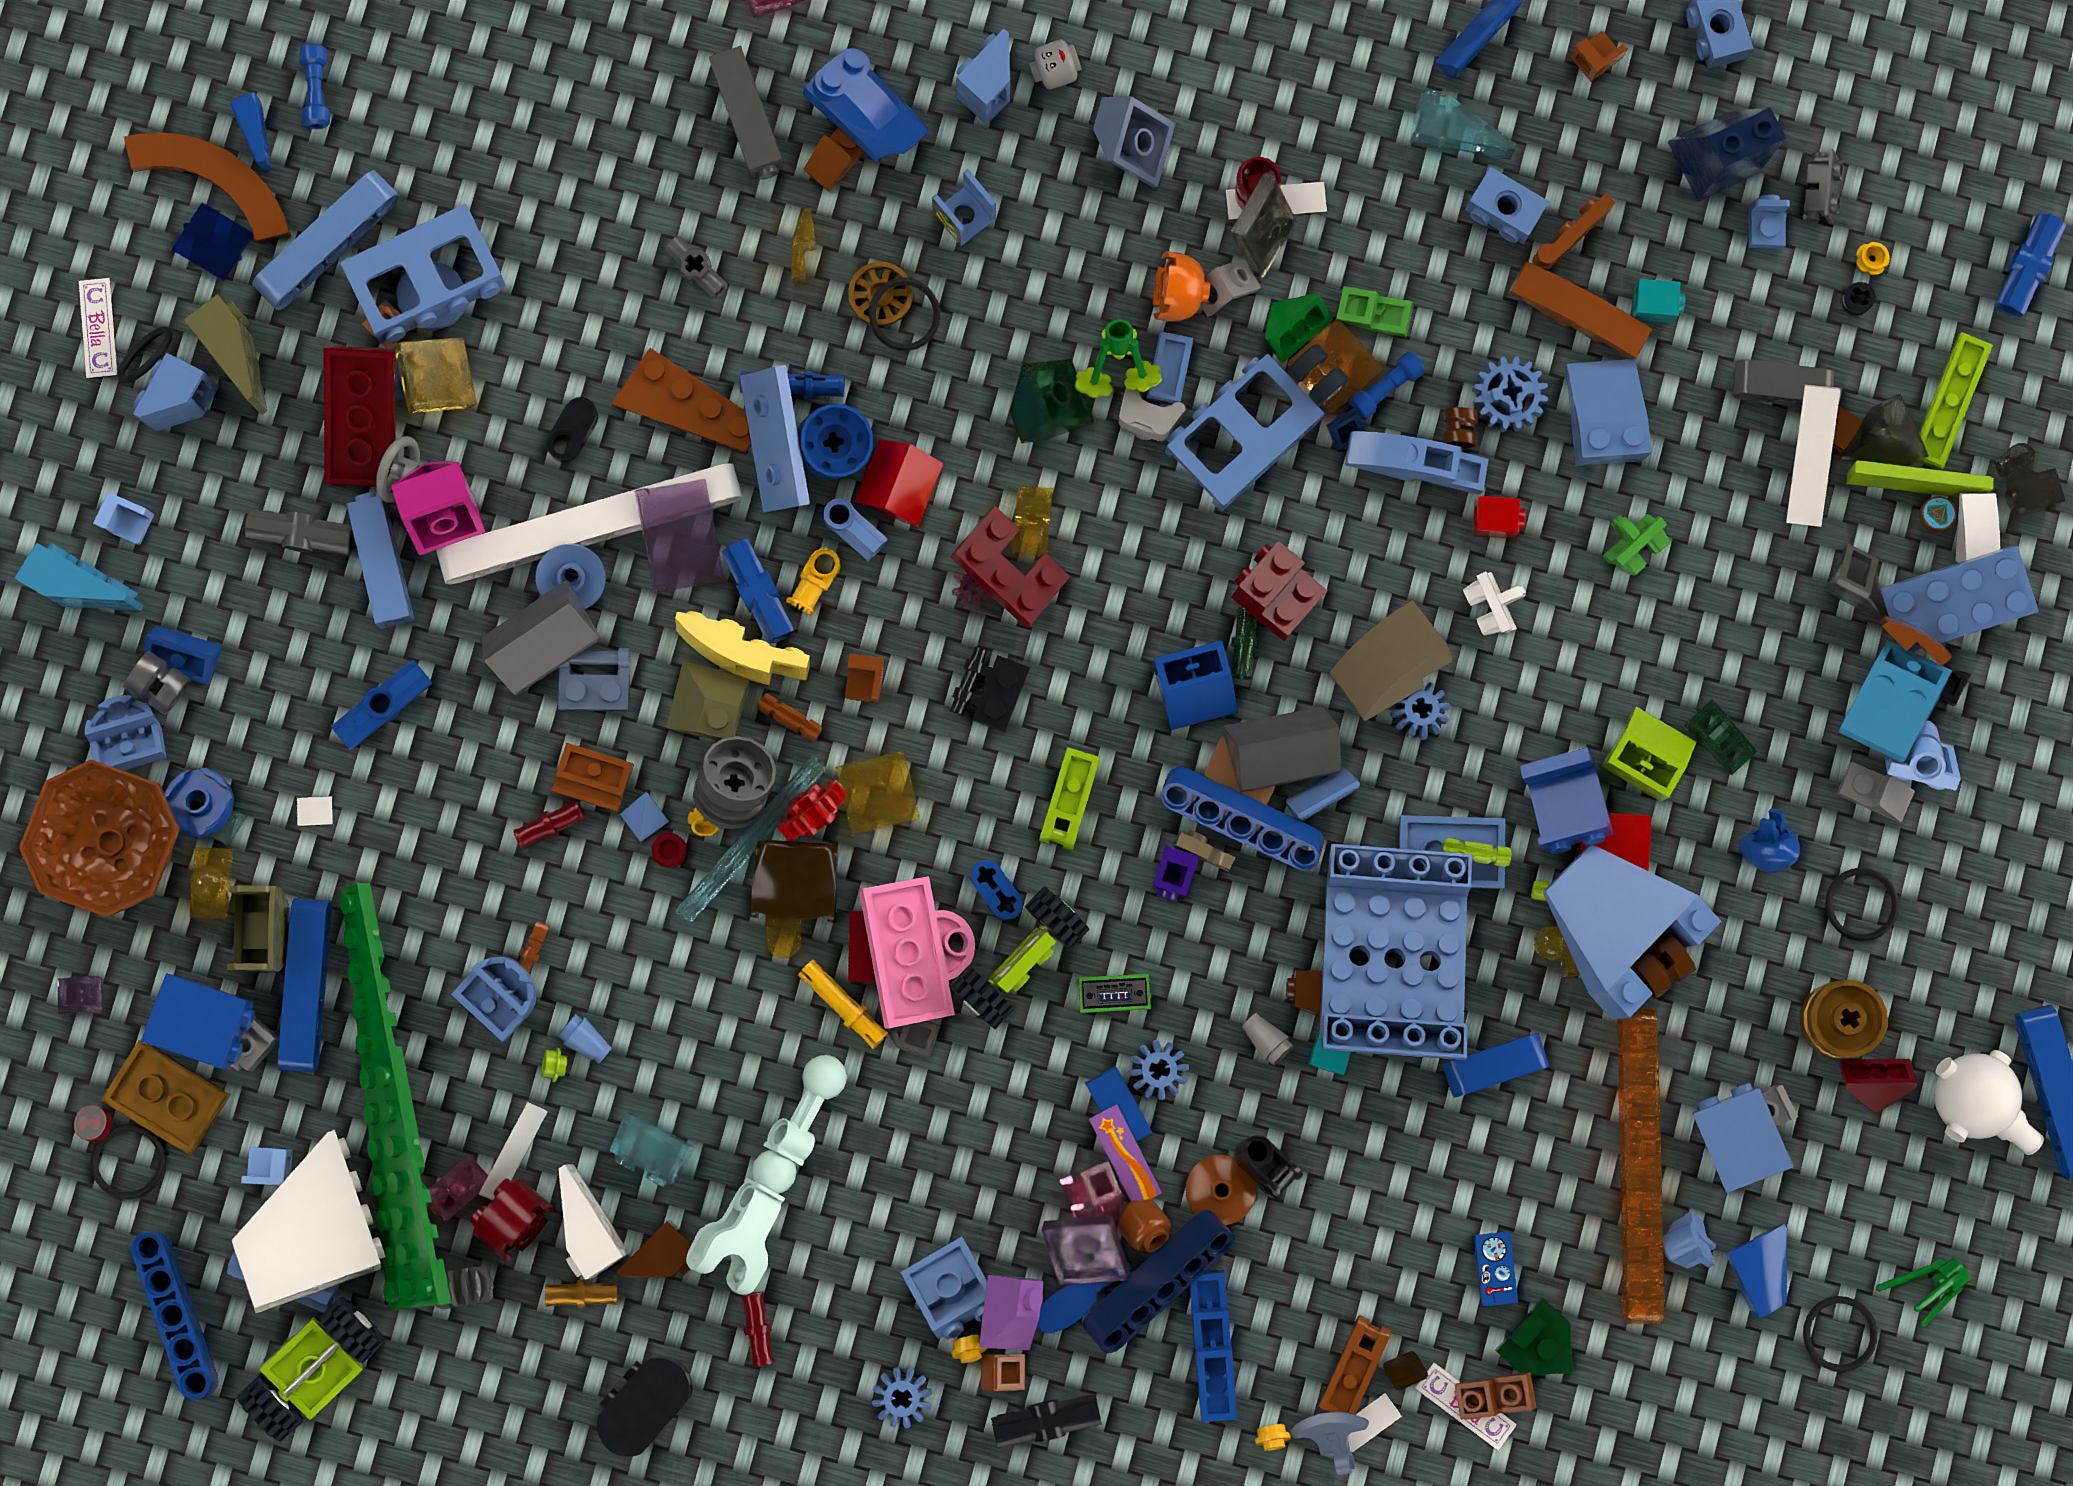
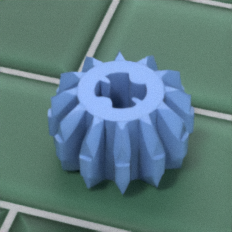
M1432 682L1426 685L1424 691L1420 689L1394 704L1401 709H1395L1390 712L1392 718L1402 717V720L1395 726L1398 731L1403 729L1405 725L1410 727L1407 732V738L1411 739L1415 735L1416 730H1418L1421 740H1426L1428 738V729L1434 735H1438L1441 730L1437 723L1447 724L1449 721L1446 715L1439 713L1450 709L1449 703L1439 704L1438 702L1445 695V692L1441 690L1435 696L1431 694L1434 688ZM1417 702H1420L1422 708L1428 709L1423 718H1420L1419 713H1413L1412 711L1418 704Z
M1154 1040L1152 1043L1154 1053L1151 1054L1145 1045H1141L1139 1049L1146 1058L1143 1060L1138 1056L1131 1057V1061L1141 1065V1069L1129 1070V1076H1142V1079L1133 1085L1136 1090L1145 1083L1149 1085L1144 1094L1146 1098H1150L1154 1088H1158V1099L1164 1100V1087L1167 1086L1170 1093L1175 1096L1178 1094V1090L1172 1082L1176 1081L1179 1084H1186L1187 1079L1177 1075V1071L1189 1070V1065H1176L1175 1061L1181 1059L1184 1053L1179 1051L1171 1057L1169 1053L1173 1048V1043L1168 1042L1164 1052H1160L1159 1040ZM1161 1060L1167 1065L1164 1069L1168 1068V1075L1160 1076L1158 1080H1155L1151 1076L1154 1072H1149V1067L1151 1064H1158Z
M895 1367L893 1369L894 1381L886 1373L881 1375L882 1381L888 1386L887 1388L880 1385L873 1387V1391L884 1395V1398L873 1400L872 1406L879 1407L885 1405L886 1408L878 1414V1418L883 1420L891 1413L893 1417L890 1421V1427L895 1428L898 1423V1417H903L904 1427L910 1428L911 1421L909 1415L912 1414L918 1422H922L924 1419L923 1415L917 1410V1407L924 1410L931 1409V1404L920 1400V1398L932 1395V1389L919 1390L918 1387L924 1384L926 1377L922 1375L915 1382L911 1381L914 1375L913 1368L908 1369L905 1379L901 1378L900 1368ZM898 1389L900 1392L910 1391L912 1396H909L908 1400L912 1402L908 1406L904 1403H900L897 1406L893 1402L896 1398V1395L893 1394L895 1390Z

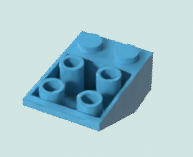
M36 542L14 578L63 607L141 611L144 607L143 604L135 600L138 595L137 592L112 577L106 583L107 575L82 560L76 565L79 559L53 543H50L46 548Z
M1887 640L1838 732L1904 763L1939 700L1952 670L1944 666L1941 667L1939 664L1910 650L1906 651L1903 647Z

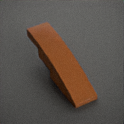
M1530 262L1524 263L1509 291L1564 327L1571 326L1596 343L1604 342L1631 360L1638 357L1652 330L1649 326L1607 301Z

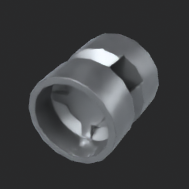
M148 651L135 665L127 677L123 688L140 699L147 697L150 706L166 715L181 698L191 678L176 668L168 670L164 660ZM159 680L164 683L161 689L155 687Z

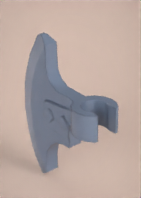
M1344 1412L1319 1413L1297 1423L1290 1430V1434L1294 1439L1310 1438L1314 1440L1319 1447L1320 1454H1334V1464L1338 1475L1351 1474V1469H1355V1460L1352 1451H1350L1348 1436L1352 1432L1366 1430L1369 1420Z

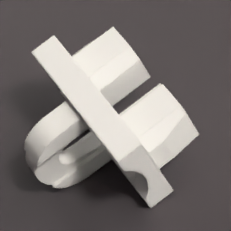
M1483 572L1477 575L1478 580L1467 586L1463 591L1470 606H1475L1487 600L1492 612L1477 618L1482 634L1509 633L1516 630V625L1507 605L1526 596L1524 587L1517 586L1501 593L1492 572Z

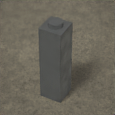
M738 46L709 56L713 74L751 179L759 177L760 180H765L776 176L779 173L778 170L784 169L782 158L742 47Z

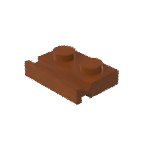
M566 742L555 775L556 778L550 791L619 813L634 764Z

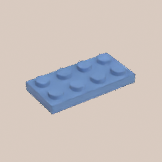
M2017 544L1880 588L1889 617L1902 620L1920 628L1940 643L2039 612ZM1917 642L1909 650L1914 652L1924 648Z

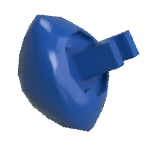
M1771 808L1769 810L1770 819L1762 818L1760 820V828L1753 830L1739 840L1741 854L1753 866L1766 873H1776L1790 867L1797 861L1801 849L1795 832L1785 823L1784 811Z

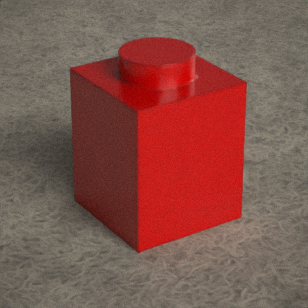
M1478 496L1474 502L1473 536L1514 539L1519 533V529H1524L1526 512L1525 509L1520 508V498Z

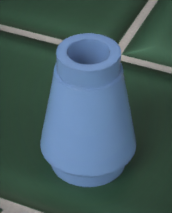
M576 1014L558 1035L564 1041L563 1045L594 1060L598 1064L612 1048L586 1017L581 1019Z

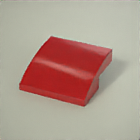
M1608 813L1613 834L1605 836L1603 842L1593 845L1649 871L1651 815ZM1584 842L1579 843L1576 858L1588 846Z

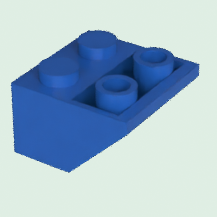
M1222 641L1154 658L1153 668L1170 730L1238 713L1232 675Z

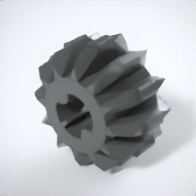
M479 1266L447 1271L446 1277L452 1304L436 1307L445 1310L489 1302L493 1298L492 1289H494L490 1270Z

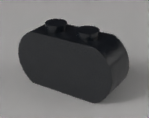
M655 1356L647 1359L643 1364L636 1361L623 1376L628 1382L618 1392L613 1388L599 1404L604 1410L597 1418V1432L603 1445L614 1454L624 1457L642 1454L692 1396L693 1383L689 1371L681 1362L672 1357Z

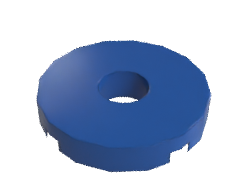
M198 768L199 770L192 772L188 770L180 773L170 782L164 793L180 828L179 833L188 837H204L216 832L227 822L233 811L234 796L231 786L219 773L208 768ZM198 795H205V804L197 810H192L190 808L192 799Z

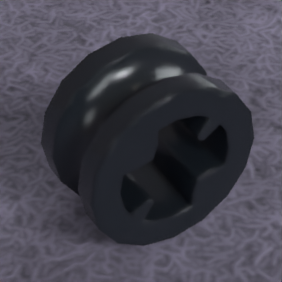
M1856 282L1844 291L1841 296V304L1843 309L1850 315H1863L1875 303L1876 295L1873 288L1867 283ZM1853 291L1857 295L1864 294L1866 299L1862 304L1865 306L1861 307L1859 302L1852 303L1851 298L1855 295L1852 293Z

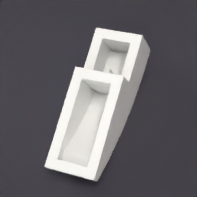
M1960 493L1956 562L1958 563L2000 550L1999 517L1995 493Z

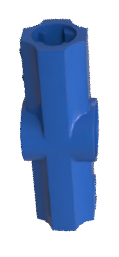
M2041 212L2037 214L2024 243L2018 247L2009 263L2007 272L2010 273L1994 304L1999 308V311L2009 316L2020 318L2025 314L2037 286L2042 284L2053 264V252L2066 227L2061 218L2053 214Z
M748 538L739 540L721 551L731 574H733L738 584L736 588L749 613H753L767 643L779 642L794 633L793 625L779 601L781 597L768 571H764Z
M412 659L381 686L369 690L360 703L331 725V727L342 742L352 750L385 722L394 720L399 715L401 709L433 683ZM383 696L388 697L390 706L387 711L376 713L374 710L376 700Z

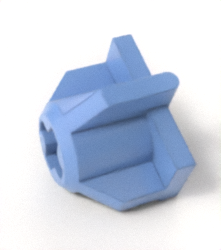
M1690 1211L1684 1217L1673 1221L1668 1233L1663 1235L1661 1240V1247L1667 1259L1687 1269L1699 1263L1704 1264L1708 1268L1714 1266L1711 1250L1716 1248V1244L1707 1237L1703 1220Z

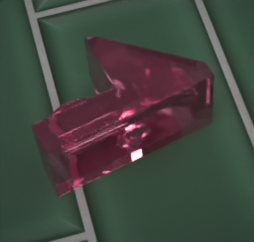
M470 1154L429 1189L432 1203L428 1207L443 1224L455 1216L479 1194L488 1177L487 1173Z

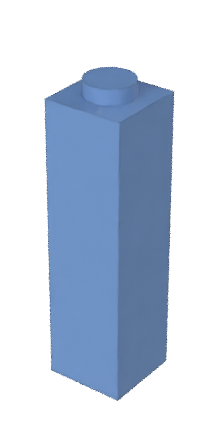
M375 493L358 495L355 497V502L347 503V508L374 622L380 629L415 621L387 502L383 501L380 496H376Z

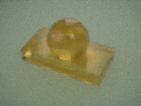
M195 847L193 873L190 878V888L192 891L189 917L227 920L232 849Z
M1558 925L1557 927L1546 926L1540 929L1534 937V947L1538 955L1545 960L1553 961L1560 959L1562 978L1580 976Z

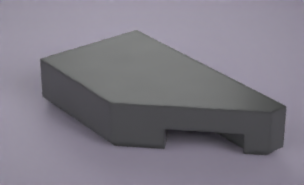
M879 1004L878 1011L882 1017L881 1006ZM922 1021L887 1028L895 1047L929 1059L941 1025L930 1021Z

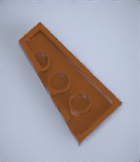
M652 348L647 351L611 403L612 407L623 411H630L640 415V417L651 421H658L679 431L697 435L707 441L744 454L752 446L745 410Z

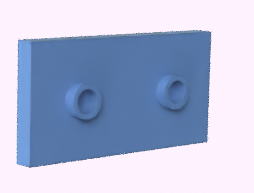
M786 365L741 375L740 381L763 513L809 504L810 500Z

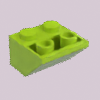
M1636 706L1601 767L1662 802L1670 797L1687 768L1696 741Z

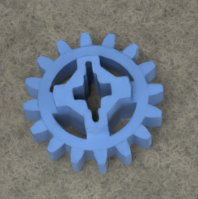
M1515 356L1511 364L1507 363L1505 357H1501L1498 367L1494 363L1489 362L1486 366L1488 374L1480 371L1476 377L1482 384H1474L1472 392L1480 394L1472 402L1474 406H1482L1478 417L1482 418L1488 415L1490 417L1488 426L1491 428L1498 422L1501 424V432H1505L1509 425L1513 426L1515 432H1519L1522 422L1530 427L1534 423L1532 415L1540 417L1543 413L1542 408L1538 405H1544L1548 401V397L1540 394L1548 387L1547 383H1538V379L1542 374L1541 370L1532 373L1530 371L1532 362H1527L1523 367L1519 365L1520 361L1517 356ZM1515 374L1521 376L1523 379L1526 380V382H1523L1522 380L1517 378ZM1498 376V388L1488 391L1490 381ZM1507 388H1509L1510 393L1517 394L1513 401H1511L1510 396L1503 395ZM1532 397L1530 407L1522 413V401ZM1494 407H1497L1500 410L1504 411L1505 415L1498 412L1496 409H1494Z

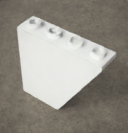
M335 1130L327 1132L232 1239L233 1248L255 1313L381 1269L379 1259L385 1258L384 1250L379 1237L374 1239L371 1237L368 1226L374 1224L369 1207L367 1204L360 1205L357 1192L362 1191V1187L356 1170L352 1172L348 1170L345 1159L351 1158L346 1140L345 1138L338 1139Z

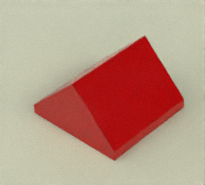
M879 439L854 503L918 528L944 464L911 444Z

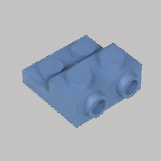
M963 1237L958 1238L900 1272L931 1330L938 1339L943 1336L947 1340L957 1337L964 1331L963 1325L974 1318L977 1321H982L987 1279Z

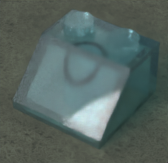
M626 1113L610 1152L617 1155L614 1161L632 1171L635 1166H638L648 1171L645 1178L665 1187L667 1182L672 1185L676 1184L696 1146L634 1113Z

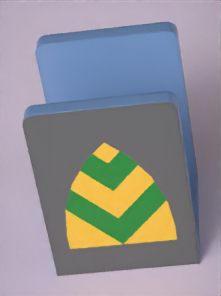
M968 169L963 173L964 187L946 202H943L937 194L932 197L933 214L960 246L996 219V202ZM961 206H968L974 211L975 216L971 223L961 224L954 215L955 211Z

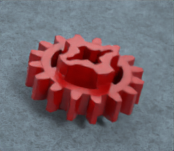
M837 780L829 781L824 787L822 785L819 787L817 784L810 786L806 791L788 803L789 808L786 810L788 815L780 820V823L777 825L778 830L787 841L795 840L799 835L803 836L804 834L807 837L813 836L818 830L830 824L837 817L835 815L838 811L837 806L844 802L847 793Z

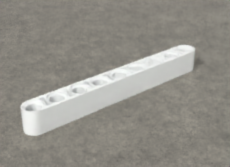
M727 463L477 535L437 549L436 553L445 584H457L540 560L546 552L558 545L578 544L588 546L725 506L741 500L743 496L734 465Z

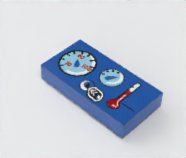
M1510 1231L1473 1235L1481 1306L1518 1303Z

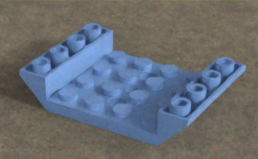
M1331 844L1325 891L1320 1012L1322 1050L1456 1060L1467 1059L1468 1024L1464 1023L1467 896L1471 889L1472 854ZM1354 950L1365 952L1368 956V963L1363 966L1353 964L1349 958L1350 952ZM1391 952L1399 954L1403 959V966L1400 968L1389 967L1385 963V955ZM1424 955L1435 957L1439 964L1438 969L1434 971L1423 969L1420 965V958Z

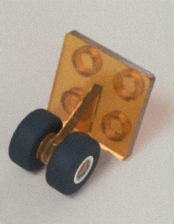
M1338 319L1288 361L1289 375L1297 383L1303 382L1310 390L1309 397L1316 405H1324L1330 413L1336 412L1352 395L1361 390L1382 371V366Z

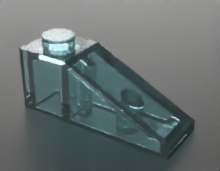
M1427 91L1426 93H1420L1416 102L1410 142L1511 159L1516 143L1454 98L1446 97V94L1443 92Z

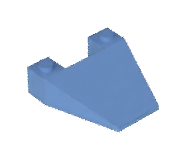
M1588 845L1543 891L1589 995L1612 1020L1630 1018L1653 994L1630 967L1664 931L1672 935L1683 947L1697 946L1721 922L1699 895L1594 845Z

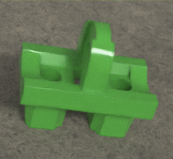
M1646 514L1634 525L1628 518L1617 515L1612 520L1611 525L1621 539L1603 557L1609 564L1618 565L1627 574L1637 575L1646 565V562L1638 553L1645 545L1651 553L1657 554L1670 544L1663 530L1667 525L1660 516L1655 519Z

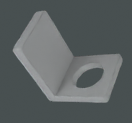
M1242 259L1216 267L1207 274L1204 280L1205 282H1210V285L1215 287L1218 297L1215 303L1207 301V303L1201 302L1200 305L1206 316L1209 317L1232 299L1257 292L1261 286L1246 260Z

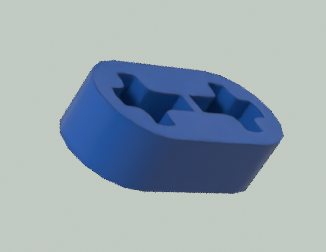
M990 860L978 862L971 871L973 886L998 919L1003 921L1015 919L1022 910V899L1019 893L995 862ZM984 867L987 871L993 869L996 872L992 877L998 886L996 889L992 890L986 882L980 884L977 881L980 877V872L978 871L980 868ZM1001 891L1005 898H1015L1016 902L1013 904L1015 911L1009 914L1006 910L1003 912L998 910L1001 902L996 893Z

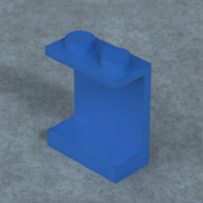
M1588 747L1520 766L1522 778L1529 788L1541 838H1537L1538 843L1545 852L1550 851L1551 854L1564 853L1571 850V845L1582 842L1585 845L1598 844L1605 840V836L1613 834L1594 756Z

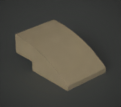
M1412 600L1383 619L1359 639L1331 670L1330 675L1362 719L1366 721L1425 687L1422 678L1452 662L1447 643Z

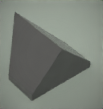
M1847 544L1824 592L1880 620L1885 616L1877 574L1879 559Z

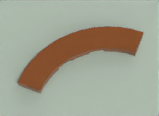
M141 133L124 137L131 169L134 172L166 169L183 170L196 174L215 184L233 198L245 214L252 228L255 241L258 244L292 236L286 217L268 186L255 171L229 151L205 140L175 133Z

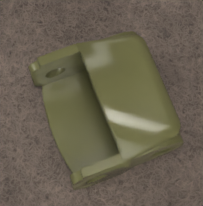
M263 885L229 886V892L235 894L233 964H227V970L258 973L280 971L286 965L289 905L282 888Z

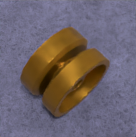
M1856 980L1829 982L1815 988L1805 998L1800 1011V1029L1806 1042L1817 1053L1829 1058L1859 1057L1873 1051L1883 1040L1888 1027L1887 1009L1881 996L1871 986ZM1845 1016L1846 1023L1845 1025H1842L1840 1019L1844 1018Z

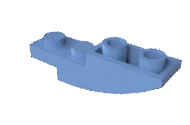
M1352 431L1350 433L1345 465L1408 482L1415 478L1479 495L1484 491L1489 459L1461 452V447L1428 439L1388 433Z

